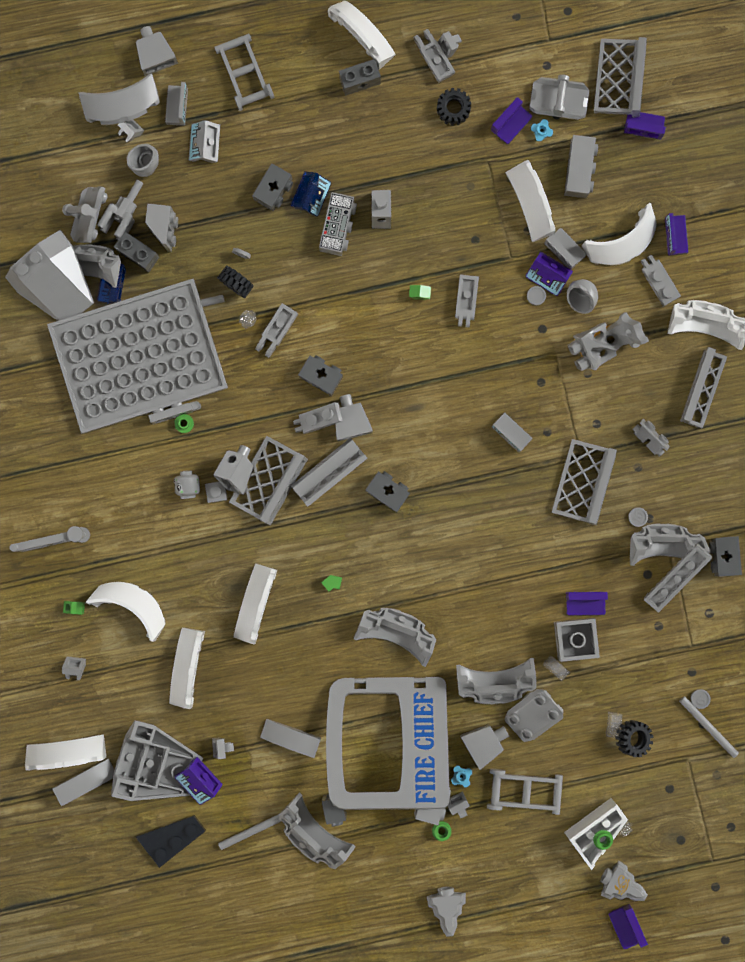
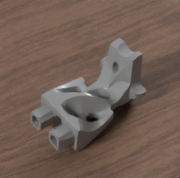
M624 312L613 324L607 326L604 322L574 335V341L568 345L571 354L576 355L580 352L582 356L575 361L578 370H597L600 365L617 356L616 351L621 346L629 344L632 348H637L640 344H645L649 340L643 333L641 323L631 319L627 312ZM613 336L614 342L607 343V337ZM602 350H605L604 356H600Z

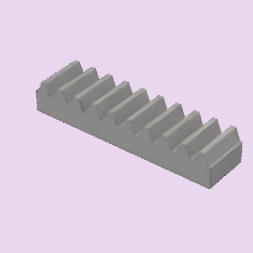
M698 543L695 544L678 561L677 565L646 594L644 601L659 613L712 559V556Z

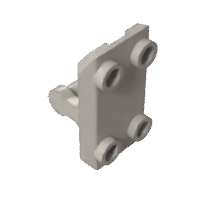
M559 75L558 79L540 77L533 82L529 109L536 114L577 120L582 119L586 116L589 89L584 83L569 81V76Z
M87 187L81 193L78 206L71 204L63 206L62 211L65 215L75 217L71 231V237L74 242L91 243L92 240L96 239L98 231L95 229L100 207L107 200V193H105L104 187Z
M536 689L533 692H529L522 701L508 710L505 722L523 742L536 739L562 720L563 709L554 702L546 690Z

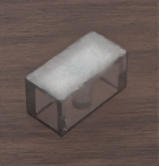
M549 656L542 664L560 681L570 673L552 656Z
M616 712L608 713L607 737L615 738V736H619V733L616 732L617 729L621 730L619 726L622 724L623 714Z

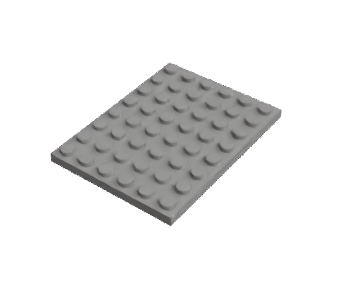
M194 279L47 324L81 434L142 416L156 409L167 408L175 403H183L228 388Z

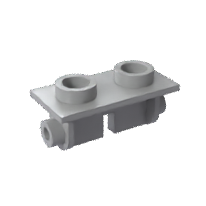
M642 419L640 422L642 426L640 427L637 424L633 428L634 434L643 443L649 438L651 441L646 446L654 455L657 454L660 457L665 452L663 448L666 451L669 449V441L664 435H659L655 431V426L649 420L645 421Z

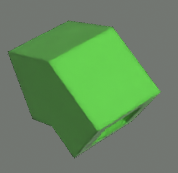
M410 285V298L430 299L431 287Z
M330 575L321 583L330 592L333 588L340 589L342 577Z
M64 601L63 613L84 614L85 602Z

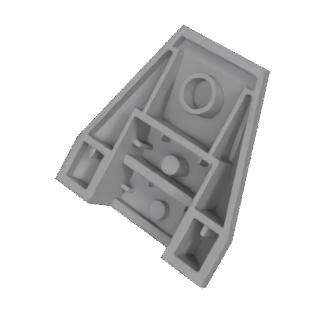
M61 230L36 244L10 267L5 277L17 293L57 321L82 314L94 304L74 248Z
M135 720L126 733L114 770L111 796L128 801L190 796L185 788L175 779V776L185 770L194 758L198 757L201 761L203 758L155 725Z

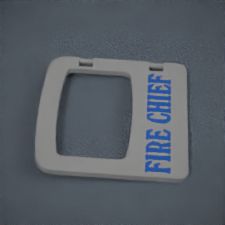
M342 678L332 684L329 691L327 710L326 763L329 798L334 806L344 810L443 809L448 806L450 797L446 682L443 678ZM354 683H366V689H354ZM414 683H426V688H414ZM396 694L399 697L403 741L402 777L399 791L350 793L346 791L342 763V724L345 697L347 695Z

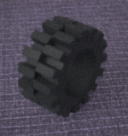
M451 88V91L445 90L437 102V114L440 116V120H444L445 124L451 123L450 126H454L456 123L457 125H460L461 122L464 123L471 111L469 95L466 96L465 91L460 92L461 89L457 88V91L454 88ZM455 100L461 104V110L458 113H450L447 110V104L450 101Z
M228 265L225 266L217 277L224 285L242 298H246L254 287L247 278Z
M630 720V722L625 721V725L621 724L619 726L621 730L617 729L616 732L619 733V736H615V739L619 740V742H616V745L619 746L618 749L632 757L646 755V750H651L649 744L653 745V741H650V738H654L653 734H649L652 730L648 728L647 724L634 720ZM637 731L638 741L632 746L630 742L631 736Z

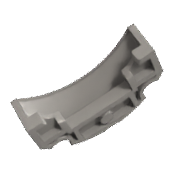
M152 73L139 82L117 91L108 93L79 92L86 121L90 123L100 121L101 125L118 124L133 120L146 114L147 108L157 106L160 103Z
M100 245L73 246L84 276L98 277L109 282L112 287H117L121 264L119 255H115L112 249Z
M651 524L642 527L640 532L632 535L630 565L635 566L640 560L652 556H672L682 559L697 543L708 553H710V549L705 537L700 534H690L685 527L673 524Z
M380 608L379 611L373 612L371 610L365 611L354 636V640L378 638L396 643L413 654L424 667H426L436 643L434 635L429 634L424 629L425 625L420 620L410 614L390 608Z
M530 658L514 668L496 672L476 671L456 665L459 695L463 698H474V702L508 703L522 698L523 693L537 688L534 658Z
M298 793L279 814V819L285 824L284 832L291 843L302 854L316 863L322 861L329 868L336 869L347 860L355 849L353 844L336 838L316 822L308 811L301 793Z

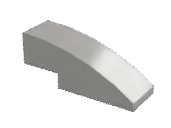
M266 719L260 737L312 758H315L321 740L320 737Z
M108 758L53 788L60 805L63 806L111 780L114 775V768Z

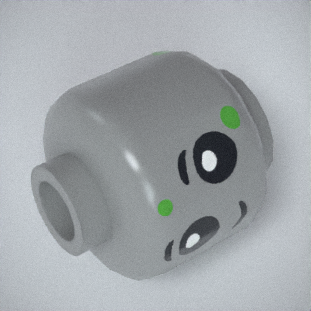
M181 471L180 475L174 478L175 493L180 496V499L196 498V494L200 492L198 475L192 474V471Z

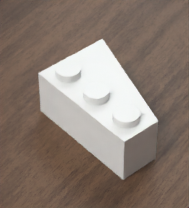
M610 798L564 833L592 870L600 855H603L606 851L600 850L594 845L593 837L595 833L599 830H607L612 834L614 840L628 819L618 805ZM601 837L600 842L605 841L606 837Z

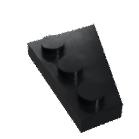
M192 815L172 824L137 835L136 838L160 868L202 835L206 829L197 817Z

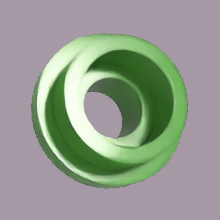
M181 414L175 419V428L179 432L188 433L193 429L194 421L191 416ZM183 420L187 421V426L185 427L181 426V421Z
M439 821V825L434 824L432 834L436 840L445 841L451 836L452 830L447 822ZM441 827L444 828L445 833H438V829Z
M607 830L597 831L593 837L594 845L600 850L610 848L613 843L612 834ZM605 836V841L600 842V838Z

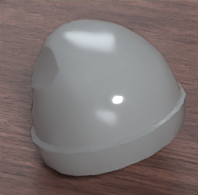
M149 144L137 145L128 153L127 165L136 175L148 177L154 173L158 166V151Z
M581 279L573 281L569 285L567 301L571 308L581 314L590 313L594 309L598 301V291L592 282Z

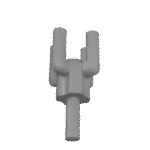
M136 180L127 198L120 197L116 205H108L97 225L101 228L100 231L107 234L115 220L120 223L114 233L117 240L121 238L124 232L129 233L135 223L132 214L137 205L133 201L143 185L141 181Z

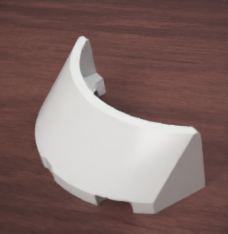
M342 1L328 8V16L334 22L338 21L341 26L343 25L366 49V53L375 59L379 70L396 55L379 30L355 6L347 1Z
M526 160L505 173L522 207L531 240L535 242L551 234L553 235L555 225L540 179L536 171L532 169L530 161Z
M651 203L638 212L640 218L635 224L636 228L627 235L608 242L586 240L582 248L590 261L595 264L614 266L627 263L634 257L639 256L651 242L656 230L657 223Z
M691 300L687 301L686 305L679 303L674 305L668 334L685 331L705 333L718 337L737 349L742 350L745 345V318L735 316L733 310L722 305L707 301Z
M255 563L239 612L234 638L250 644H256L267 599L277 574L276 569Z
M111 582L98 586L86 601L87 604H92L95 607H99L102 603H115L129 609L142 621L147 630L146 637L150 638L149 640L152 642L157 640L165 626V618L157 601L147 591L131 583Z
M189 628L181 629L172 672L169 704L186 709L193 707V688L199 652L201 651V642L204 640L205 631Z
M104 735L53 743L29 744L26 749L25 770L54 769L104 760L106 758Z

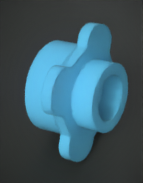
M546 119L531 126L537 141H542L553 135V130L549 128V122Z
M455 766L453 769L454 777L451 779L452 784H461L464 787H468L472 770Z

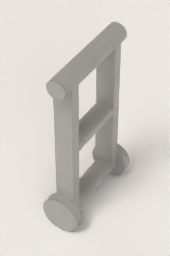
M250 34L214 47L217 54L221 53L237 94L234 99L239 111L243 110L242 106L268 96L271 99L275 98L270 84H265L249 44L252 41ZM245 44L252 63L232 71L224 51ZM256 70L263 90L242 98L235 78Z
M73 526L65 533L11 544L10 550L13 552H25L70 541L83 543L89 540L90 532L87 528Z
M490 769V773L494 775L491 804H487V809L502 810L503 806L552 810V814H560L563 775L555 774V778L505 774L506 770ZM501 779L524 780L522 803L499 801ZM532 781L554 783L553 805L530 803Z

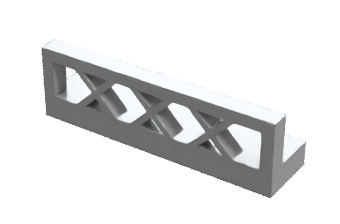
M710 347L706 348L703 352L680 420L701 429L704 426L727 356L716 353V349ZM713 357L721 359L719 367L712 370L710 365ZM708 374H711L714 380L713 385L706 388L704 384ZM705 392L708 398L707 403L700 406L698 402L700 394ZM697 409L702 416L700 423L692 420Z
M349 438L292 484L291 487L308 507L364 462L367 457L355 442Z

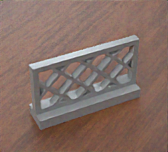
M639 37V40L601 39L594 113L632 115V117H640L647 38ZM604 45H613L616 50L608 55L604 51ZM626 46H635L634 52L629 56L622 51ZM619 52L625 59L617 65L611 58ZM609 61L615 68L606 73L602 66ZM628 61L633 68L625 74L620 67ZM618 70L623 77L615 83L610 76ZM608 79L613 86L605 92L600 86L603 81ZM627 80L631 87L626 92H623L619 85ZM616 88L621 96L613 101L608 94ZM606 97L611 104L606 108L598 107L599 101ZM625 98L629 102V109L620 108L617 103Z
M266 436L252 461V471L254 470L255 473H252L250 477L256 476L258 486L252 488L246 486L244 493L247 494L248 503H237L236 500L239 493L236 492L229 503L271 526L292 488L291 485L297 480L308 459ZM271 442L275 445L277 452L267 455L266 447ZM289 452L294 455L289 463L283 464L281 454ZM278 455L280 465L270 468L268 458ZM265 459L267 469L258 472L256 464L258 461ZM281 468L283 473L281 479L274 481L271 471ZM268 472L271 482L261 485L259 475ZM272 485V495L264 498L262 488ZM259 489L261 499L251 501L249 491ZM263 503L264 509L260 515L254 512L252 504Z
M572 439L552 513L597 526L617 450ZM574 446H583L586 453L576 458L573 453ZM596 450L604 452L603 459L597 463L594 462L590 455ZM588 455L593 465L583 470L578 460ZM576 462L581 472L571 477L568 468ZM595 467L598 477L590 482L585 472ZM583 474L588 483L578 488L573 479ZM571 480L576 490L566 495L563 485ZM590 485L593 495L585 500L580 490ZM578 492L583 502L573 507L568 497ZM564 499L568 501L571 507L565 512L557 510L558 503ZM585 504L588 509L586 518L578 516L575 508Z

